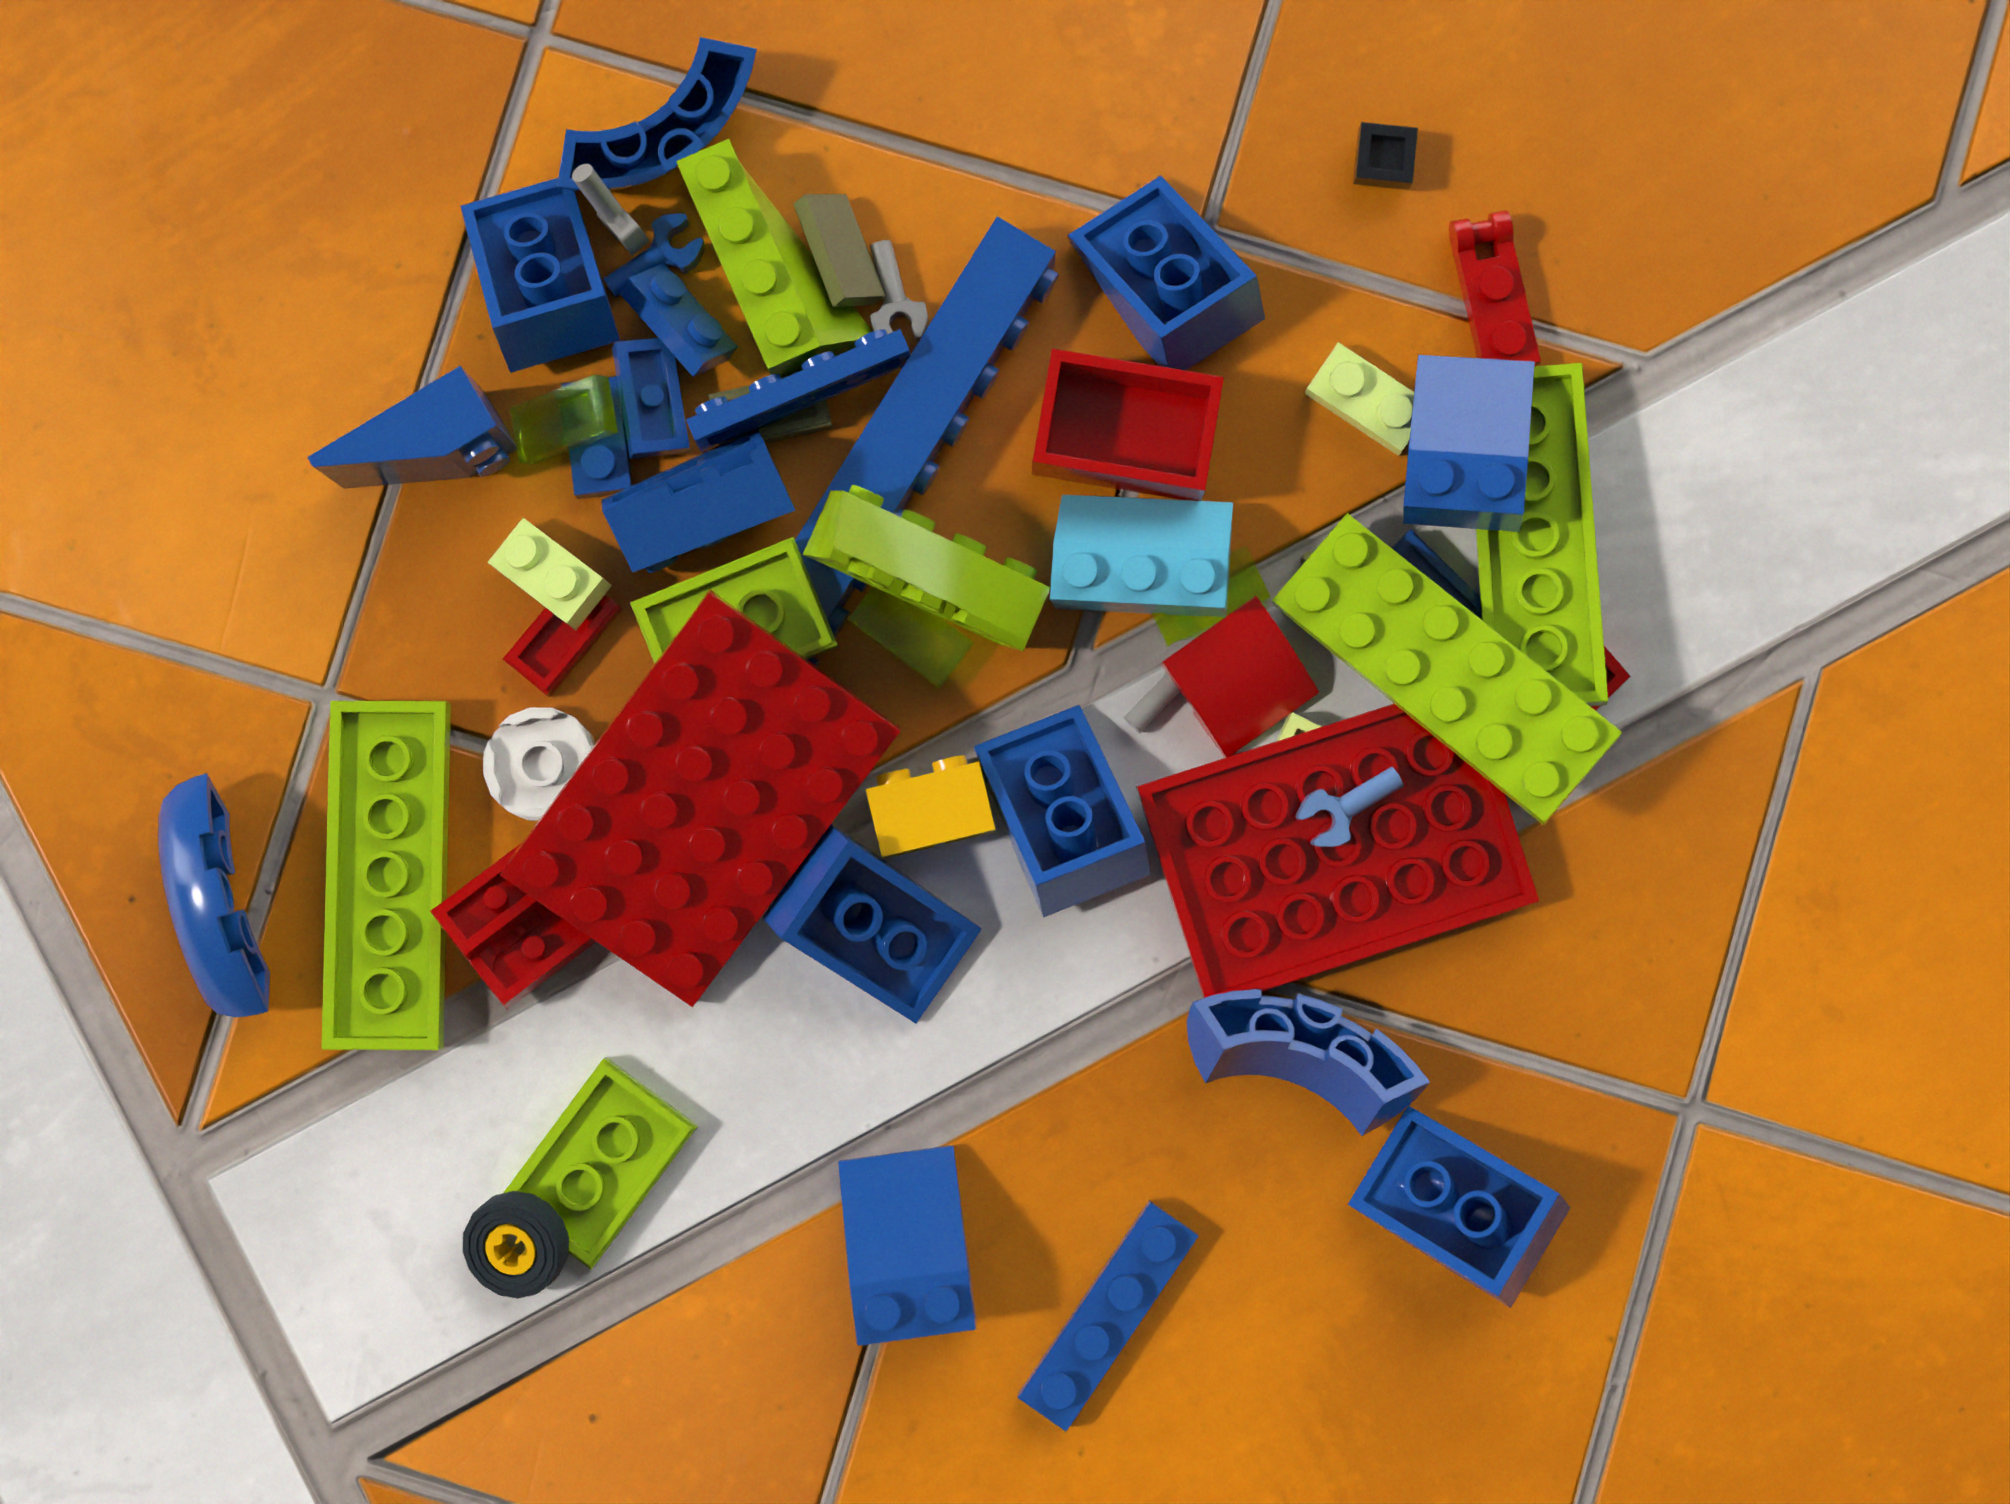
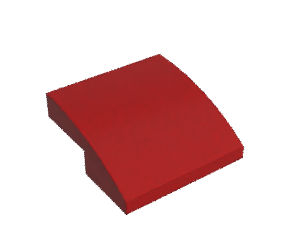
M1257 596L1251 598L1161 663V666L1194 710L1193 715L1224 758L1236 753L1288 716L1289 713H1292L1320 693L1292 646Z
M521 844L430 911L506 1010L596 942L500 876L502 869Z

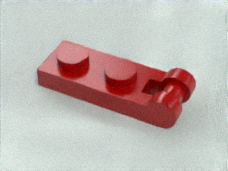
M1504 210L1490 213L1487 220L1471 223L1468 218L1451 221L1449 223L1450 243L1477 358L1534 362V367H1537L1541 363V358L1513 241L1514 231L1509 212ZM1491 242L1494 257L1477 260L1475 245Z

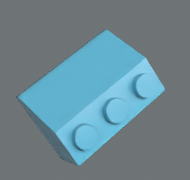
M1062 495L1053 542L1050 589L1052 604L1056 609L1225 618L1227 616L1233 502Z

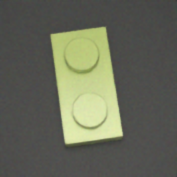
M1338 342L1304 394L1399 456L1410 440L1414 392Z
M522 518L488 561L491 566L574 630L579 628L612 586L525 518Z

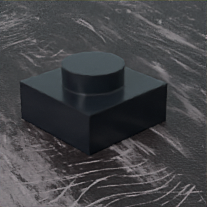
M1361 122L1358 129L1353 184L1409 190L1413 184L1418 128Z

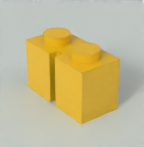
M959 755L933 762V773L911 778L909 769H901L876 776L878 786L865 790L882 858H892L933 848L936 844H949L996 832L980 763L967 764L966 756Z

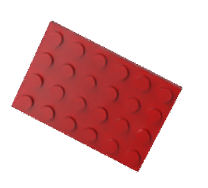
M710 589L504 866L500 876L693 1008L901 732V729L894 722Z
M1394 703L1135 786L1203 998L1231 991L1253 989L1264 991L1539 902L1505 794ZM1390 767L1396 770L1404 787L1353 816L1349 825V832L1351 834L1349 841L1334 847L1311 845V840L1331 827L1332 817L1326 810H1319L1313 816L1304 820L1296 819L1295 815L1307 795L1317 789H1323L1330 796L1341 797Z

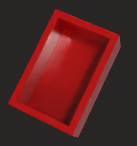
M1052 348L1031 475L1179 500L1201 501L1206 490L1224 377Z

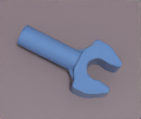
M1390 767L1341 797L1330 796L1323 789L1313 791L1302 801L1295 817L1298 820H1304L1313 816L1319 810H1326L1332 817V825L1327 831L1314 837L1311 840V845L1324 847L1340 846L1351 839L1349 825L1353 816L1404 787L1396 770Z

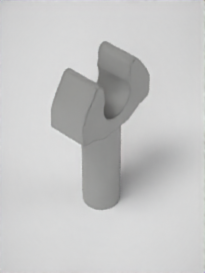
M583 164L577 167L572 174L573 181L597 211L596 215L603 225L633 256L649 242L647 236L621 207L591 165Z
M883 240L870 245V250L876 272L886 295L883 298L880 310L872 313L870 316L873 331L885 329L887 334L893 332L890 327L892 321L898 317H905L911 321L913 334L916 341L919 342L928 326L926 305L924 302H914L905 296L892 241Z
M1195 638L1172 643L1161 655L1162 660L1164 661ZM1166 671L1165 676L1124 716L1128 724L1138 733H1141L1180 693Z

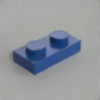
M664 263L629 277L619 291V294L693 377L727 362L738 348L723 330L721 324L703 308L685 287L683 281L672 273Z
M659 338L615 342L612 351L630 459L687 453L690 446L675 356Z
M617 376L561 383L574 496L577 499L608 496L633 486L631 460Z

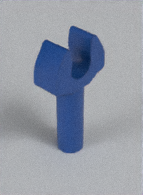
M667 214L654 220L651 223L654 230L651 247L603 278L615 297L620 295L619 291L629 277L663 263L666 266L678 268L684 274L697 267L706 249L702 238L699 237L689 242L681 249H675L670 246L671 239L690 225L686 214Z

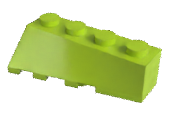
M729 138L676 161L770 375L780 374L781 378L795 374L803 370L801 365L809 358L824 352H833L834 356L840 355L856 348L854 344L856 340L873 332L853 306H832L812 253L741 165Z
M852 485L849 493L846 491H830L803 552L804 556L999 645L1024 651L1051 588L1034 580L1037 573L1036 569L1009 557L1005 558L1003 565L984 556L987 546L964 535L955 533L953 540L950 541L933 533L936 525L934 521L910 510L904 509L901 517L881 508L884 498L862 487Z

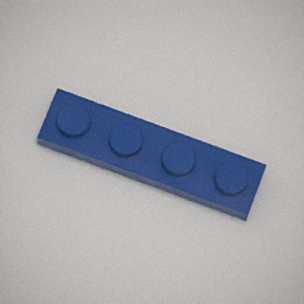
M885 329L870 332L856 340L854 343L856 348L837 356H834L833 352L815 355L801 365L802 371L783 379L780 374L769 375L752 383L748 387L750 393L728 401L725 396L717 397L699 405L695 409L697 415L686 419L700 452L702 453L903 368L910 356V350L901 329L887 334Z
M1149 1200L1019 1391L1018 1398L1061 1429L1067 1431L1198 1238V1234Z

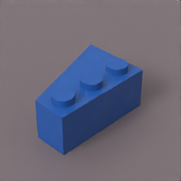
M758 429L601 500L602 511L632 572L646 568L648 573L668 567L679 559L678 555L698 547L700 549L711 547L727 539L732 534L795 511Z

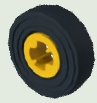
M510 1191L491 1197L472 1213L463 1232L462 1252L469 1271L482 1286L499 1296L519 1299L540 1293L560 1275L569 1255V1235L563 1219L548 1202L531 1193ZM510 1235L517 1237L516 1244L520 1241L524 1243L526 1249L521 1255L514 1252L516 1249L515 1245L511 1249L508 1247L506 1239Z

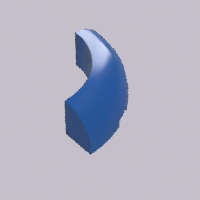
M700 37L697 52L687 75L677 90L668 98L666 104L656 112L639 122L635 121L614 129L601 131L566 129L557 188L581 191L573 181L572 174L577 167L583 164L591 165L609 190L645 183L677 168V160L705 148L729 120L746 89L752 73L757 48Z
M208 774L198 775L176 785L162 801L158 816L159 858L167 903L185 961L205 1003L220 1015L235 1018L258 1015L268 1012L270 970L256 943L246 912L243 909L234 911L233 893L227 876L235 873L230 840V814Z
M1240 990L1216 994L1192 1003L1187 1018L1188 1043L1194 1062L1205 1084L1217 1079L1238 1075H1262L1290 1081L1305 1087L1331 1103L1354 1125L1361 1136L1380 1127L1398 1115L1415 1101L1430 1083L1416 1063L1378 1029H1375L1373 1034L1360 1025L1341 1016L1342 1008L1319 999L1297 994L1295 999L1261 996V990Z

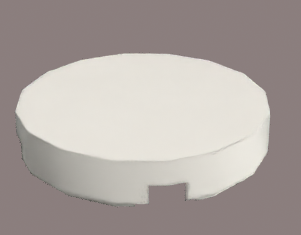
M530 707L508 716L494 732L492 739H489L484 750L483 776L491 796L508 812L529 821H538L595 745L592 734L577 718L554 708Z

